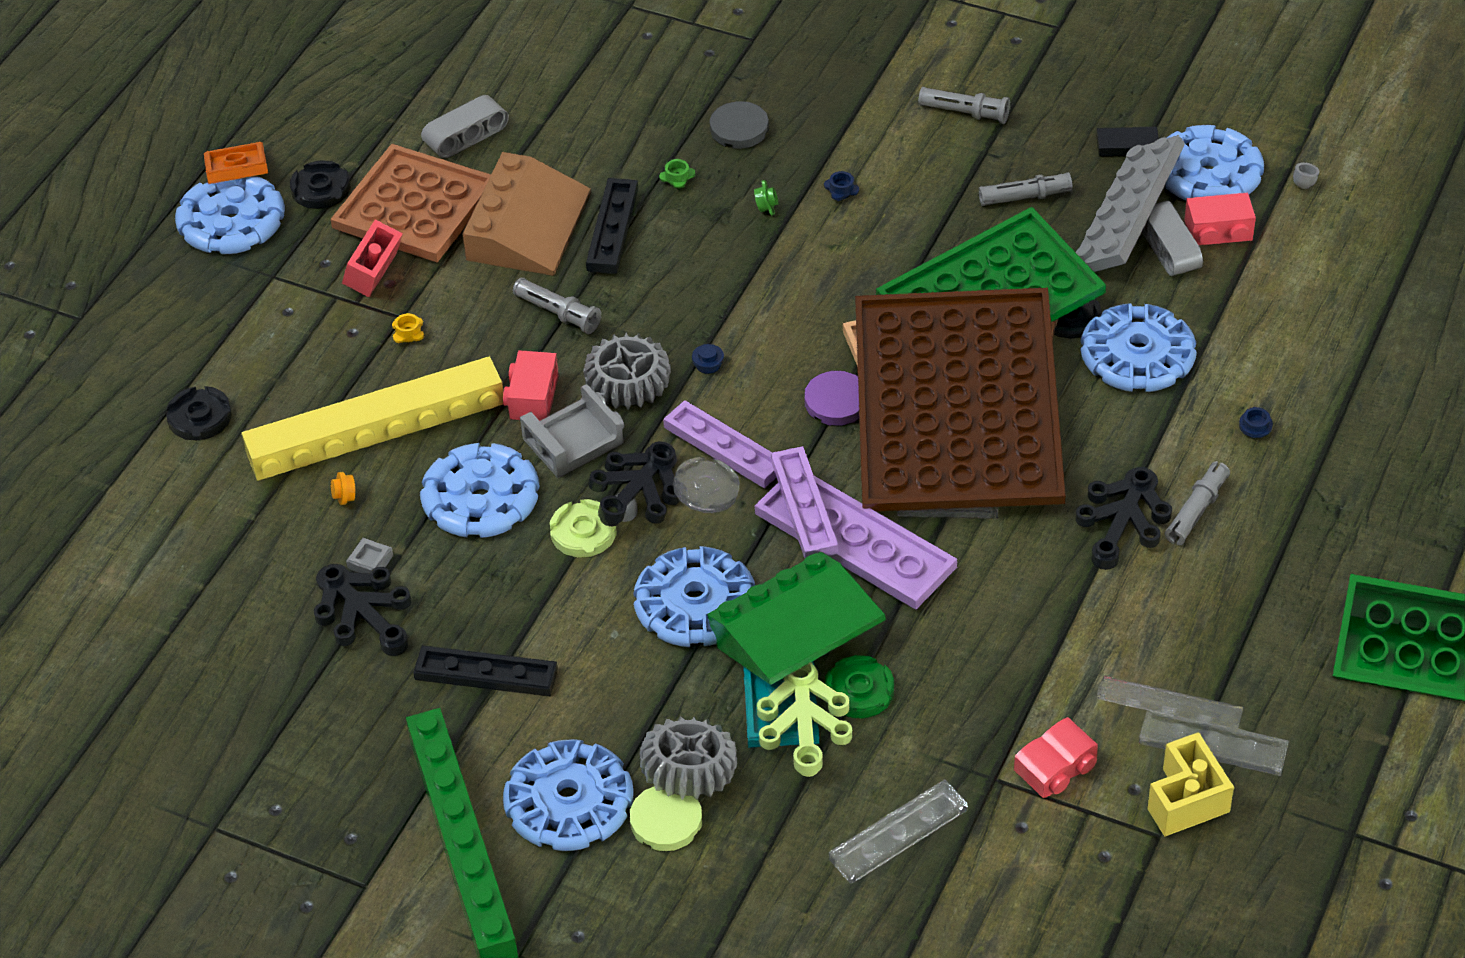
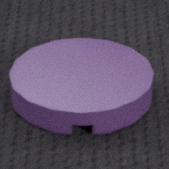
M829 371L819 374L810 380L805 388V407L809 415L814 419L816 416L821 419V423L827 425H845L858 420V376L845 371Z

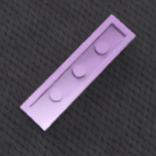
M684 400L663 419L665 429L764 489L776 478L771 463V451Z
M804 447L771 453V463L804 558L819 552H823L828 556L838 554V543Z

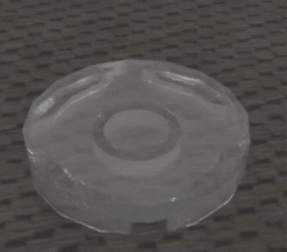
M696 457L686 460L677 468L673 488L678 499L689 508L703 513H717L727 510L736 502L740 482L735 471L724 462L716 459L713 462L705 461V457Z

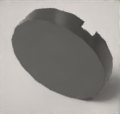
M736 101L726 103L712 113L709 122L710 132L714 140L723 146L726 143L733 145V148L737 149L752 147L760 143L769 130L767 113L760 106L751 102Z

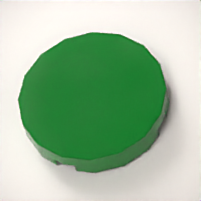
M854 655L843 658L836 662L835 667L831 671L829 669L825 675V684L836 692L845 693L849 697V712L844 715L849 718L864 719L876 716L887 709L893 700L894 677L891 670L885 664L882 666L877 663V659L870 656ZM835 703L834 705H835V706H842V705H844V704H843V703Z

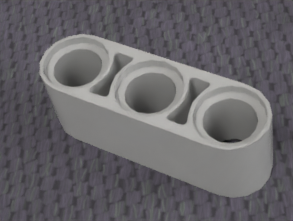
M482 95L429 122L423 128L421 138L439 157L448 158L501 131L507 125L509 115L489 95Z
M1164 201L1155 204L1142 230V234L1166 272L1170 276L1200 269L1203 265L1200 247L1171 202Z

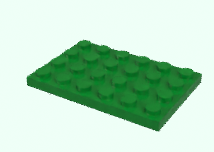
M1030 207L876 288V295L1048 287L1051 322L1105 294L1106 284L1033 207Z

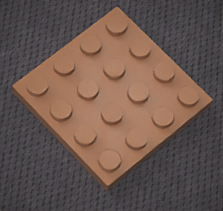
M391 144L330 219L333 229L364 238L376 219L403 233L398 250L438 263L468 224L491 175Z

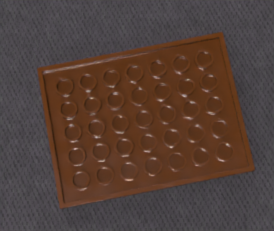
M1048 287L855 296L863 509L901 511L1065 504L1066 496Z

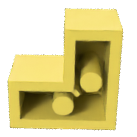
M1197 732L1167 743L1163 770L1167 778L1150 784L1147 808L1164 837L1230 813L1234 786L1200 733Z

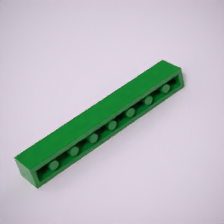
M437 708L406 717L411 746L478 958H518L514 933L441 709Z

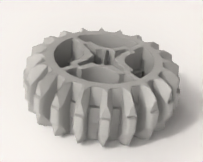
M627 332L624 337L618 338L613 334L610 341L602 339L600 346H593L591 353L587 354L584 368L586 384L595 393L599 392L603 396L606 405L612 403L615 409L620 405H625L628 410L631 405L637 404L641 408L644 401L653 403L655 396H662L664 388L668 387L669 374H671L668 355L660 343H654L651 337L642 339L639 333L635 337H629Z
M680 716L678 721L675 722L666 719L664 725L655 724L653 731L646 733V737L640 747V767L642 768V773L645 774L646 782L653 783L656 791L665 789L668 797L673 794H679L682 800L685 796H693L697 800L700 794L711 797L714 790L723 791L724 785L731 783V778L737 768V749L735 742L731 740L730 733L723 732L721 725L711 726L709 719L700 722L696 720L695 716L692 720H684Z

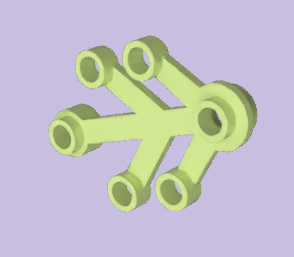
M810 662L784 677V682L768 697H763L757 702V715L761 720L772 721L776 719L773 723L762 727L759 731V743L764 749H776L781 743V735L797 721L799 746L793 754L794 767L797 772L806 777L817 774L823 765L822 751L818 746L814 745L812 720L831 732V740L835 744L846 745L852 740L851 724L834 717H841L849 712V697L845 693L836 692L818 680V670ZM809 691L828 702L830 713L810 700ZM795 692L796 701L777 718L779 713L778 706ZM835 703H843L844 705H842V706H835L834 704H835ZM765 707H771V708H773L772 710H769V711L763 710V708H765ZM838 731H845V732H847L846 734H843V735L837 734ZM766 736H774L775 738H773V739H766L765 737H766Z

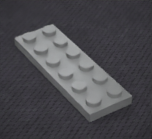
M1180 135L1167 139L1163 137L1154 143L1144 146L1136 145L1127 152L1121 168L1116 173L1113 184L1107 191L1101 207L1097 210L1090 228L1086 231V236L1080 248L1076 251V254L1094 272L1126 264L1185 145Z

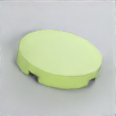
M584 499L580 500L581 503L572 505V502H569L555 511L550 520L551 540L558 550L566 555L577 558L592 557L604 552L612 545L617 535L616 526H606L600 521L598 516L600 502Z
M655 786L651 787L635 798L631 806V830L640 843L643 844L644 842L650 845L651 849L675 851L691 843L698 830L700 831L702 827L701 805L698 799L696 800L693 796H685L682 800L679 794H673L668 797L665 789L656 791Z

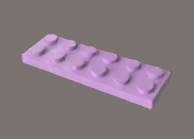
M814 476L838 543V554L829 555V557L838 561L846 569L916 610L957 568V558L871 508L863 509L862 503ZM777 483L755 505V514L798 539L779 483Z

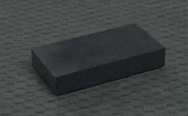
M1157 127L1097 128L1096 134L1099 156H1126L1132 147L1136 145L1144 146L1154 143L1159 139Z

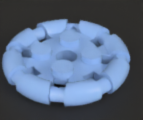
M1215 125L1187 127L1185 132L1180 133L1176 131L1167 137L1180 135L1185 145L1165 183V188L1171 194L1184 201L1187 198L1237 193L1250 194L1258 187L1261 182V175L1264 173L1262 154L1258 147H1252V141L1248 137L1233 129L1219 130L1215 129ZM1212 141H1218V142H1223V143H1222V145H1221V144H1218V143H1212ZM1203 166H1212L1213 169H1206Z
M259 176L208 184V182L202 184L199 182L188 190L180 200L181 206L176 209L175 223L179 234L184 236V240L192 247L207 253L220 251L222 255L236 254L250 250V246L259 243L261 245L274 235L280 227L281 223L279 220L284 218L285 204L280 192L275 190L274 185ZM215 192L217 193L212 197L209 196L210 194H213ZM229 214H237L234 217L227 216Z
M1132 303L1104 310L1102 316L1094 317L1087 324L1080 340L1083 345L1081 348L1082 359L1094 376L1100 375L1103 377L1102 381L1105 384L1132 392L1133 389H1145V392H1154L1174 385L1178 377L1184 378L1189 373L1197 355L1194 349L1196 347V340L1189 326L1182 319L1177 320L1174 318V313L1151 304L1132 306ZM1132 319H1143V322H1132ZM1132 343H1134V344H1142V343H1143V344H1145L1146 346H1144V347H1135V346L1132 345ZM1112 361L1114 365L1111 367L1108 366L1107 364ZM1164 364H1168L1170 368H1167Z
M473 443L449 451V456L444 459L438 458L430 466L422 480L424 488L420 491V500L428 518L432 521L436 520L437 526L440 529L468 538V535H480V538L491 537L511 530L514 523L517 521L522 522L532 512L538 500L536 491L540 487L537 472L529 460H523L521 453L495 443H492L491 447L480 446V443ZM457 467L459 470L454 474L451 470ZM512 469H514V472H512L511 474H508L509 471H511ZM479 489H485L488 491L484 495L472 494L474 491ZM470 517H481L480 522H471Z
M704 546L694 550H686V547L664 553L655 559V564L645 567L635 584L633 594L637 600L633 605L641 624L647 631L658 633V639L682 647H690V644L704 643L705 647L717 643L707 614L717 609L723 602L733 600L746 593L749 588L755 586V581L747 567L741 561L735 562L729 553ZM687 563H700L701 567L687 568ZM690 591L703 592L699 597H689L686 595ZM666 615L671 617L666 622L662 620Z
M559 740L548 743V747L539 751L536 749L530 751L515 764L510 771L511 780L505 783L503 806L506 816L513 820L512 827L530 843L539 847L543 844L553 846V850L557 851L580 850L588 848L589 843L597 839L604 841L624 823L627 818L625 811L632 806L633 782L630 773L623 770L624 763L609 749L596 743L593 746L583 744V740ZM580 758L587 759L586 766L576 762ZM601 775H606L609 777L602 779ZM530 781H534V782H535L533 786H532V785H528V784H524V783H529ZM568 787L577 790L570 797H563L558 794L562 789ZM604 799L613 801V805L604 804ZM534 806L535 809L525 813L526 808ZM591 820L593 825L586 829H583L580 825ZM549 823L552 828L557 829L556 832L547 830Z

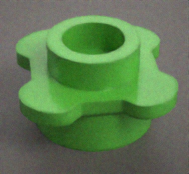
M674 159L666 163L665 172H661L659 178L662 182H669L674 188L679 189L685 187V183L695 177V170L689 168L686 161Z
M762 180V187L754 189L756 204L760 212L769 210L770 215L773 216L775 215L774 206L778 205V196L775 188H769L767 181Z

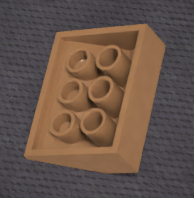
M502 152L463 232L466 260L554 276L591 195V188L530 156Z

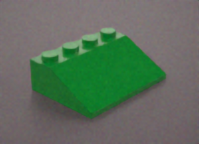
M823 552L807 556L803 562L790 569L778 572L775 577L763 584L752 586L743 595L723 602L717 609L707 614L711 629L717 640V648L770 685L886 620L882 610L838 561Z
M1350 574L1332 677L1465 702V594Z

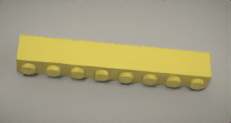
M489 356L241 433L248 459L255 477L259 481L503 405V385Z

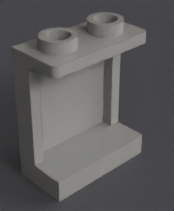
M587 384L581 387L582 398L579 401L541 421L532 412L520 417L523 440L557 478L624 443L622 432L624 422L621 416L616 411L612 412L606 405L603 396L599 392L595 393Z

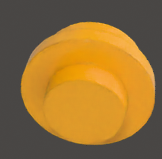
M338 472L336 479L331 480L332 498L338 499L340 505H346L347 501L355 500L353 475H345L344 472Z

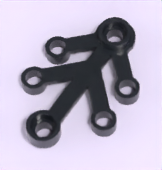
M662 441L654 442L646 449L645 453L621 454L619 452H611L607 455L605 461V469L608 472L603 470L591 472L588 486L595 492H604L607 490L608 485L627 484L617 496L602 498L598 509V516L604 525L612 527L621 523L628 504L641 490L647 503L645 518L654 524L662 523L665 519L667 508L661 503L653 481V476L657 472L664 485L661 494L662 501L668 505L679 504L683 489L677 484L672 471L676 465L677 457L675 449L670 444ZM625 466H643L641 470L623 471Z
M1137 467L1129 470L1124 480L1111 484H1106L1102 481H1094L1089 484L1087 496L1095 504L1104 503L1108 497L1127 493L1123 500L1096 508L1089 504H1083L1076 509L1075 520L1082 527H1090L1095 522L1115 516L1105 538L1100 539L1093 545L1091 560L1097 568L1108 570L1118 564L1120 550L1117 545L1130 520L1140 536L1139 541L1142 546L1154 548L1160 543V529L1148 523L1138 506L1139 500L1144 499L1151 509V519L1157 524H1166L1171 520L1172 506L1165 501H1161L1155 492L1158 478L1152 470ZM1146 535H1152V536H1154V537H1153V538H1149V537H1146Z
M330 564L320 569L316 576L318 587L323 591L321 603L314 608L316 622L322 626L332 624L336 619L334 605L337 596L340 595L345 600L341 623L334 628L337 644L348 646L355 641L354 627L358 613L380 635L381 649L386 655L398 656L407 650L408 638L406 631L399 625H390L372 606L393 607L397 610L406 609L411 604L409 589L399 586L392 589L390 593L358 592L352 587L372 586L377 590L388 588L391 585V576L387 568L376 567L370 573L349 572L343 565ZM379 577H385L384 579L377 580ZM398 597H405L401 600L396 599ZM325 612H328V613H329V614L324 615V616L321 615L322 613H325ZM342 633H349L348 635L341 636Z

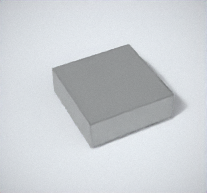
M362 538L347 559V568L358 573H370L376 567H386L393 557V550L389 546Z

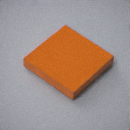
M263 142L217 149L204 153L208 184L268 173Z

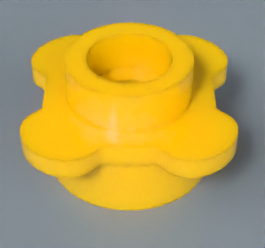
M410 313L398 316L392 323V328L395 329L393 340L396 343L422 340L424 338V332L421 331L423 320Z

